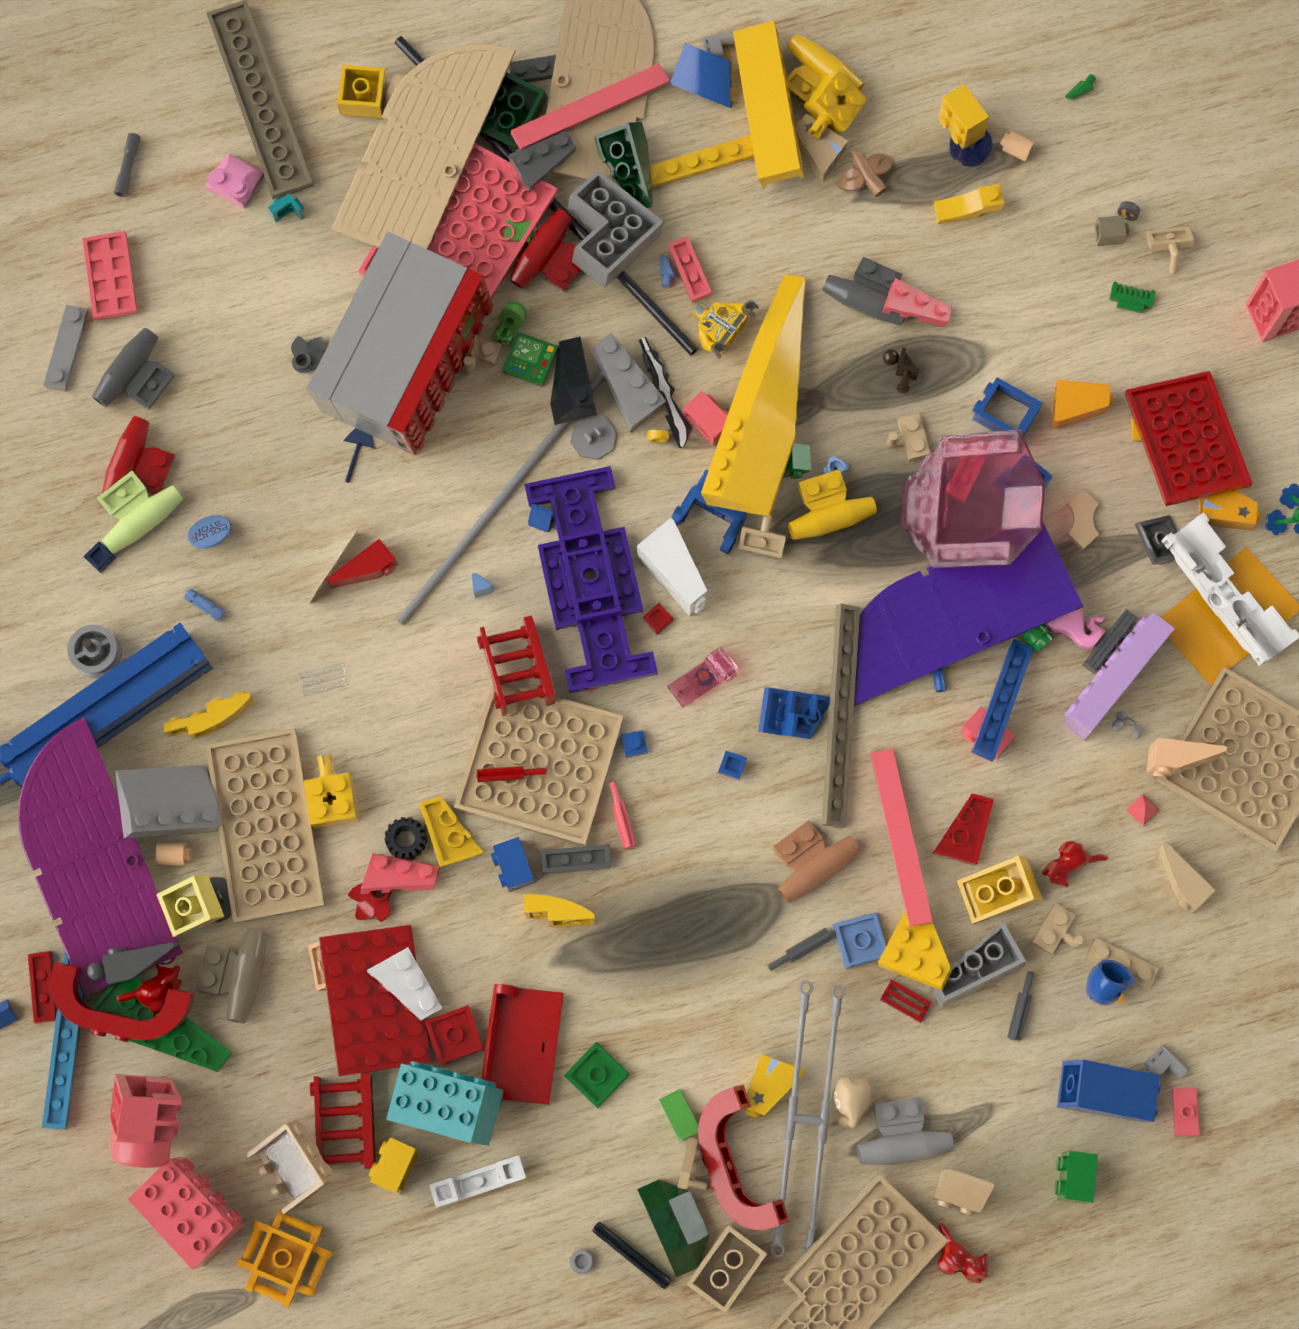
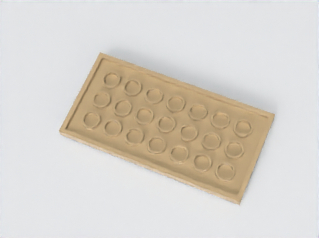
M287 729L205 745L211 785L219 807L221 826L218 830L233 923L236 924L324 907L325 902L313 829L309 820L303 781L304 774L296 729Z

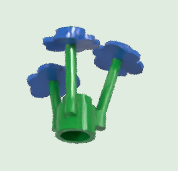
M1294 483L1289 488H1283V495L1279 499L1280 503L1286 505L1289 509L1299 506V486ZM1299 507L1295 509L1291 518L1282 515L1278 509L1267 514L1266 518L1268 521L1265 527L1268 531H1272L1273 535L1285 532L1287 530V523H1297L1294 525V531L1299 534Z

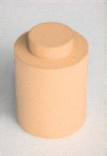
M1013 131L1010 134L1006 133L1000 143L1003 146L1002 151L1022 161L1027 160L1035 144L1034 141Z
M157 843V865L185 866L187 861L191 860V848L187 847L186 843Z

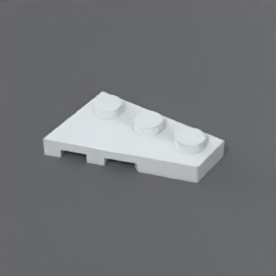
M409 948L367 970L372 977L374 976L384 988L395 995L421 1021L442 1009Z

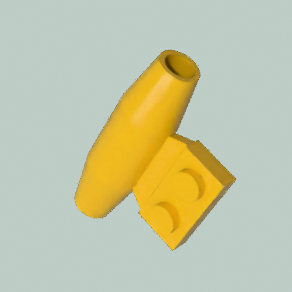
M795 34L791 38L787 48L803 65L795 68L787 77L789 92L803 103L808 101L826 75L837 70L859 91L862 90L864 83L832 53L799 34Z
M839 469L797 483L803 503L811 512L789 522L788 529L793 540L818 537L853 526L875 515L877 507L872 497L845 500L847 489Z

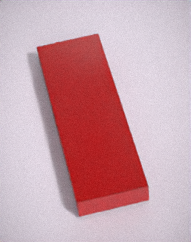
M52 951L28 954L33 1021L35 1024L56 1021L57 1007L54 1003L50 986L54 965Z

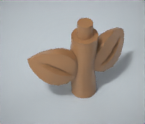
M857 148L853 149L850 154L853 157L852 163L855 168L848 169L841 176L838 187L846 191H857L866 185L875 197L880 196L888 188L878 176H883L890 171L892 165L890 157L884 154H874L867 159L864 153L860 154Z

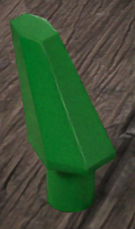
M1089 74L1085 81H1080L1065 97L1067 99H1075L1093 91L1092 84L1095 82L1096 77Z

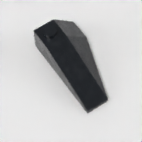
M580 336L559 341L550 401L555 425L597 415Z

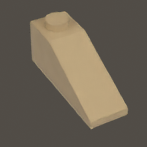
M1165 841L1158 847V851L1175 897L1178 899V904L1184 910L1194 912L1216 890Z

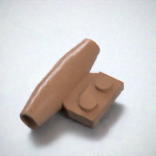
M808 820L773 846L774 852L783 863L795 870L777 889L778 893L789 904L813 892L840 872L861 850L859 844L852 836H848L825 848L822 835Z

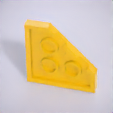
M904 911L878 964L882 968L942 991L952 970L934 924L932 922V924L909 928L906 911Z

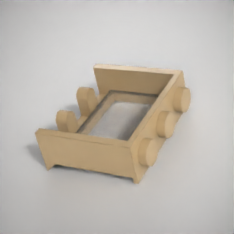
M298 1119L286 1123L247 1153L248 1158L259 1154L265 1164L259 1168V1173L262 1176L271 1174L277 1183L271 1189L272 1194L276 1197L284 1194L289 1202V1205L281 1210L283 1214L296 1209L331 1181L335 1180L330 1166L325 1163L318 1147L311 1141L305 1126Z

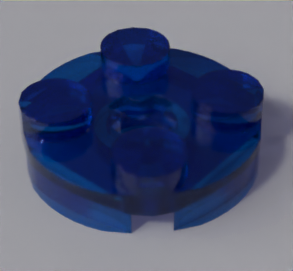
M986 130L985 136L975 142L974 149H970L969 146L962 149L951 137L949 142L950 154L954 160L957 159L964 166H978L990 155L992 138Z

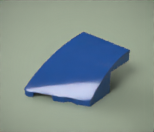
M685 43L670 84L726 107L732 108L733 102L730 99V88L732 87L730 76L732 72L731 61Z
M764 687L758 732L811 739L817 725L824 718L823 714L830 704V697Z

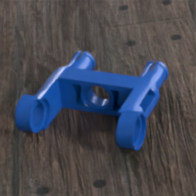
M705 470L697 485L691 487L681 506H677L671 518L678 527L681 522L685 521L695 504L730 523L720 547V551L728 555L736 542L737 534L747 519V512L707 505L701 494L709 471Z

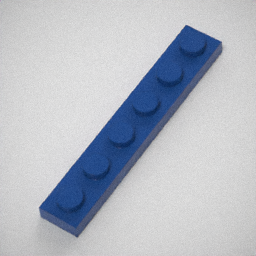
M1015 639L1011 641L971 753L991 762L995 759L1031 658L1033 647Z

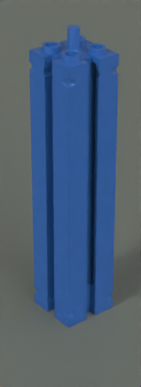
M181 622L178 623L171 631H167L14 736L7 744L1 745L0 762L9 770L0 776V784L3 786L13 779L16 785L22 788L29 768L39 752L56 734L75 721L86 718L96 745L99 748L195 682L202 674L208 673L213 667Z

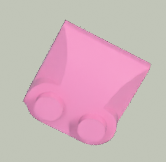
M227 153L217 169L209 174L206 189L245 208L264 174L261 169Z

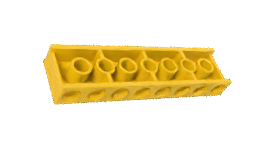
M773 20L733 31L758 180L762 187L766 188L767 184L797 176L804 178L780 37L775 22Z

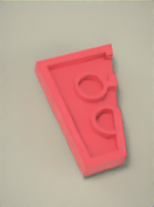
M895 278L891 284L882 312L890 314L892 311L900 313V317L908 318L913 316L917 317L921 322L945 327L949 321L952 307Z
M372 853L361 887V894H369V891L382 890V893H388L391 889H404L405 891L434 890L439 874V866Z

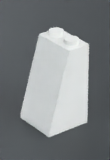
M670 518L637 545V559L689 616L693 613L697 615L706 607L707 589L674 520Z

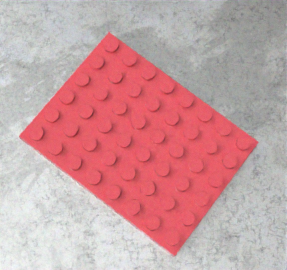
M474 144L428 250L484 275L487 290L492 300L526 245L527 238L536 229L558 193V188L540 180L534 189L528 192L510 162ZM507 219L514 223L532 222L520 242L510 241L515 235V230L512 225L506 224ZM506 227L512 229V235L509 238H504ZM372 247L358 270L359 274L365 276L378 248Z

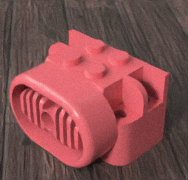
M115 1074L110 1109L111 1135L109 1150L114 1161L126 1166L139 1168H155L167 1164L170 1158L171 1142L174 1140V1135L178 1134L179 1120L176 1117L177 1111H181L182 1097H179L180 1093L176 1090L172 1078Z

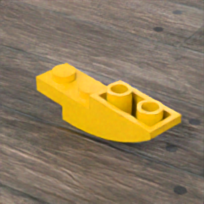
M245 691L236 692L233 694V697L226 699L224 697L213 698L210 703L205 704L206 713L198 711L190 714L191 717L183 719L182 717L171 718L168 720V723L163 724L164 731L169 737L188 732L193 740L207 736L237 719L251 706L254 699L250 692L246 693Z

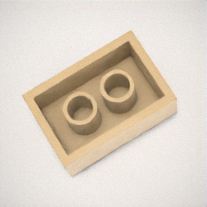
M727 1225L686 1285L723 1313H726L767 1253Z

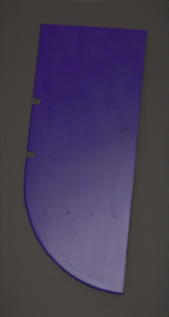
M1039 518L975 546L974 549L977 553L970 556L969 551L966 550L926 568L929 573L927 576L923 577L921 571L906 576L889 585L875 596L861 612L859 619L854 706L1083 608V604L1042 519Z

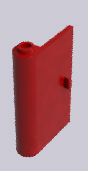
M494 984L481 1080L497 1083L496 1088L503 1090L501 1100L550 1105L564 993L518 988L506 984Z

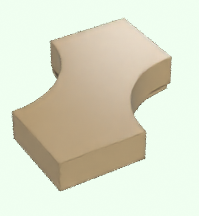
M1084 489L1067 504L1073 516V526L1067 536L1082 551L1099 536L1093 523V514L1099 503Z

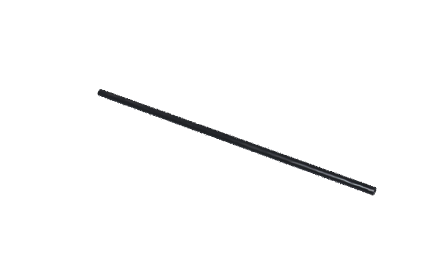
M402 36L395 40V45L415 66L424 61L420 54ZM480 132L483 138L500 156L510 162L509 154H512L511 150L504 143ZM554 198L549 207L554 213L561 209L573 218L569 228L582 241L589 233ZM623 270L616 278L690 356L693 355L698 348Z

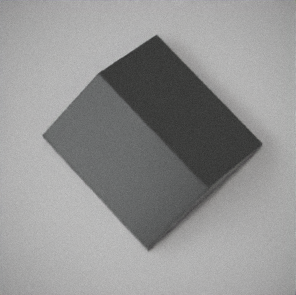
M1170 515L1135 524L1152 565H1163L1175 560L1172 552L1161 542L1171 532L1173 535L1177 533Z

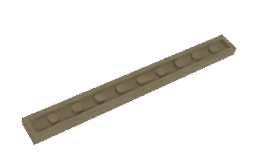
M842 603L836 605L822 825L835 828H846L860 607Z

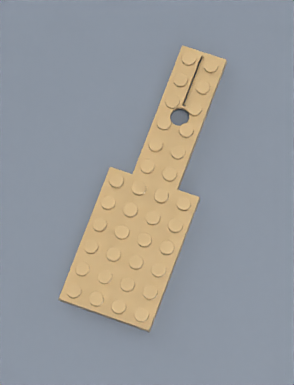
M878 1173L783 1276L782 1280L798 1297L769 1329H869L948 1240Z

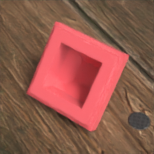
M1141 794L1126 811L1144 826L1159 809Z

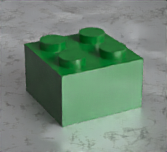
M1066 1151L1062 1153L1061 1157L1058 1156L1056 1169L1060 1171L1059 1180L1055 1181L1054 1194L1058 1195L1057 1200L1081 1204L1094 1203L1098 1154Z

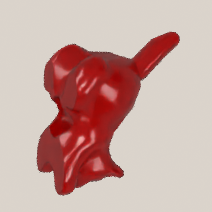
M1067 841L1059 848L1060 858L1048 863L1043 869L1042 874L1044 876L1048 875L1051 883L1068 887L1067 879L1070 873L1089 863L1106 861L1108 856L1103 854L1090 856L1082 844L1075 841Z
M156 965L158 973L155 977L144 981L138 989L117 996L116 999L118 1001L137 999L142 1005L148 1007L151 1012L159 1013L164 1006L168 989H179L182 984V980L178 978L180 967L168 968Z
M940 1223V1233L948 1242L942 1249L941 1257L937 1260L939 1269L948 1275L961 1272L967 1280L978 1284L981 1283L982 1279H987V1254L985 1253L980 1257L972 1256L962 1245L955 1242L946 1226Z

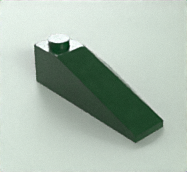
M628 122L595 135L594 138L599 156L603 163H606L609 167L612 178L616 179L623 190L647 209L653 207L648 142L642 122Z

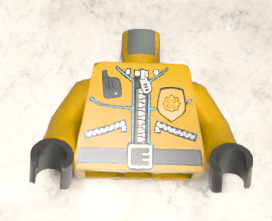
M749 300L746 303L714 302L709 310L698 304L692 315L701 320L698 323L697 331L703 349L714 353L718 359L722 357L721 355L725 351L728 352V347L747 323V316L745 314H748L750 317L756 315L753 309H759V306L755 301Z

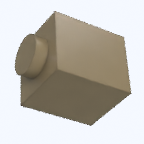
M1124 215L1098 217L1094 226L1097 246L1123 244L1126 236L1129 235V225L1125 223Z

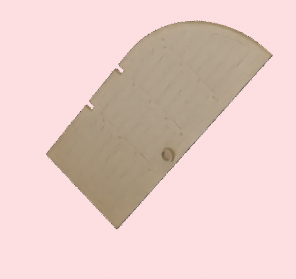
M565 0L546 114L653 66L654 37L650 20L640 0ZM648 94L567 130L566 132L576 146V151L560 166L555 167L549 173L587 180L599 170L620 186L616 179H613L610 175L611 171L607 164L601 160L594 136L628 122H636V119L644 120Z
M485 43L460 45L434 54L413 68L391 95L382 114V118L388 121L386 125L378 123L362 159V162L368 164L367 168L359 166L331 230L379 248L388 231L428 250L516 50L506 46Z

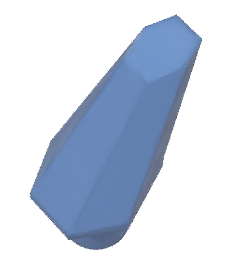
M660 255V275L663 277L661 286L669 288L671 279L676 278L669 258Z

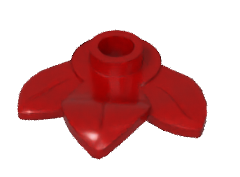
M363 883L352 888L348 896L358 902L355 912L357 920H368L375 916L379 922H383L389 916L391 908L388 901L391 897V890L388 893H384L382 897H377L376 892L378 890L369 891V894H361Z

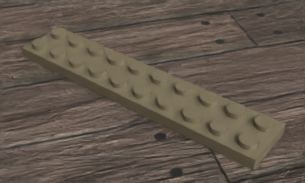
M247 0L207 12V17L272 199L274 200L312 187L313 183Z

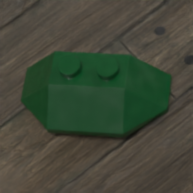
M659 1179L637 1189L676 1278L698 1268L710 1234L691 1192Z

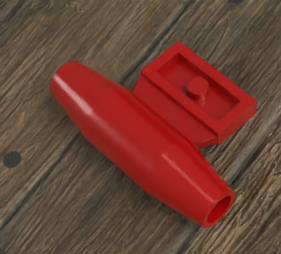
M558 209L540 227L520 256L510 278V281L520 289L524 290L543 272L547 281L565 292L580 271V268L572 262L576 246L572 243L562 242L573 220L565 211Z
M133 416L122 433L106 470L102 493L131 471L134 472L146 487L148 493L155 495L162 491L175 459V454L156 447L145 448L150 422Z

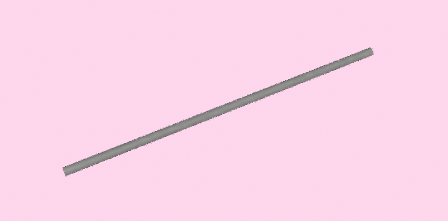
M601 370L591 381L593 393L605 379ZM569 422L555 425L396 619L399 623L405 624Z

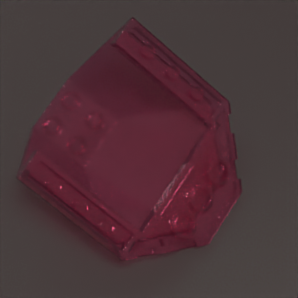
M1018 429L942 437L938 442L940 445L933 453H928L918 465L920 468L913 476L910 475L904 482L901 514L902 528L911 535L912 541L927 556L928 562L934 568L1010 565L1042 530L1045 483L1022 431Z

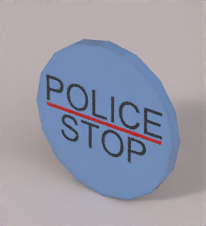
M220 515L204 517L190 528L188 540L193 547L198 549L215 547L228 537L231 531V524L227 518Z

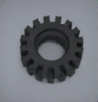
M400 817V820L395 819L392 825H388L384 840L389 852L396 858L412 860L417 855L419 857L421 851L425 850V844L427 843L426 832L417 820H413L410 817L408 819ZM404 830L411 831L415 836L413 844L409 847H402L397 842L399 833Z

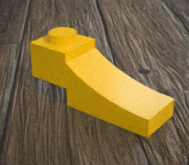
M1000 184L979 187L977 190L963 195L934 201L938 224L980 218V215L984 213L1002 211L1004 206Z

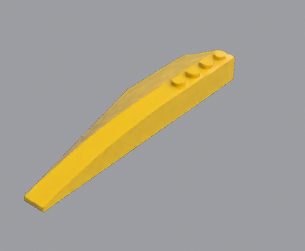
M785 274L767 311L742 373L701 491L707 505L770 517L796 439L795 425L799 395L798 383L800 379V347L804 316L805 277Z

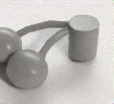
M1124 711L1118 712L1116 715L1117 720L1112 723L1113 730L1120 731L1123 727H1133L1134 730L1131 737L1138 740L1143 732V728L1138 726L1132 718L1127 717ZM1129 719L1135 724V726L1123 725V721Z

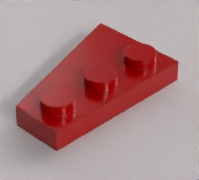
M972 793L932 854L977 866L994 799Z

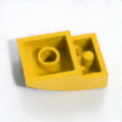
M524 894V913L526 919L548 918L550 927L596 925L595 914L574 902L549 895Z

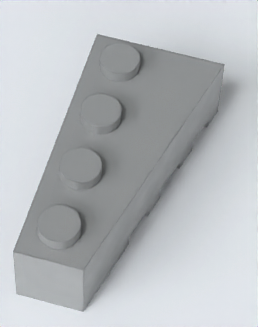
M612 333L594 345V357L609 385L610 392L615 398L618 409L630 433L662 409L666 400Z
M1004 921L991 933H988L977 945L967 951L956 963L950 966L952 972L942 991L931 987L941 1009L1024 968L1026 960Z

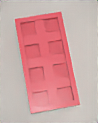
M121 231L82 238L94 320L138 314L126 232Z

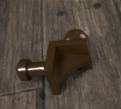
M902 347L900 356L896 350L888 349L883 353V361L887 365H894L898 362L895 375L901 376V381L897 384L896 389L898 392L906 394L910 390V379L917 380L919 368L915 367L906 353L907 348Z

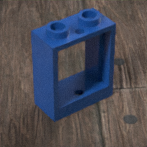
M996 377L993 383L989 382L983 392L986 395L983 401L978 400L972 410L975 412L973 420L1019 446L1043 402ZM996 390L1029 407L1017 430L984 412Z

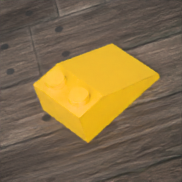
M1016 856L957 880L972 924L1022 909L1043 900L1028 858L1023 856Z

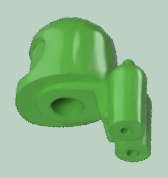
M512 301L504 306L499 315L500 325L496 327L492 334L493 340H501L505 346L511 343L515 337L514 331L522 326L527 317V311L523 304Z

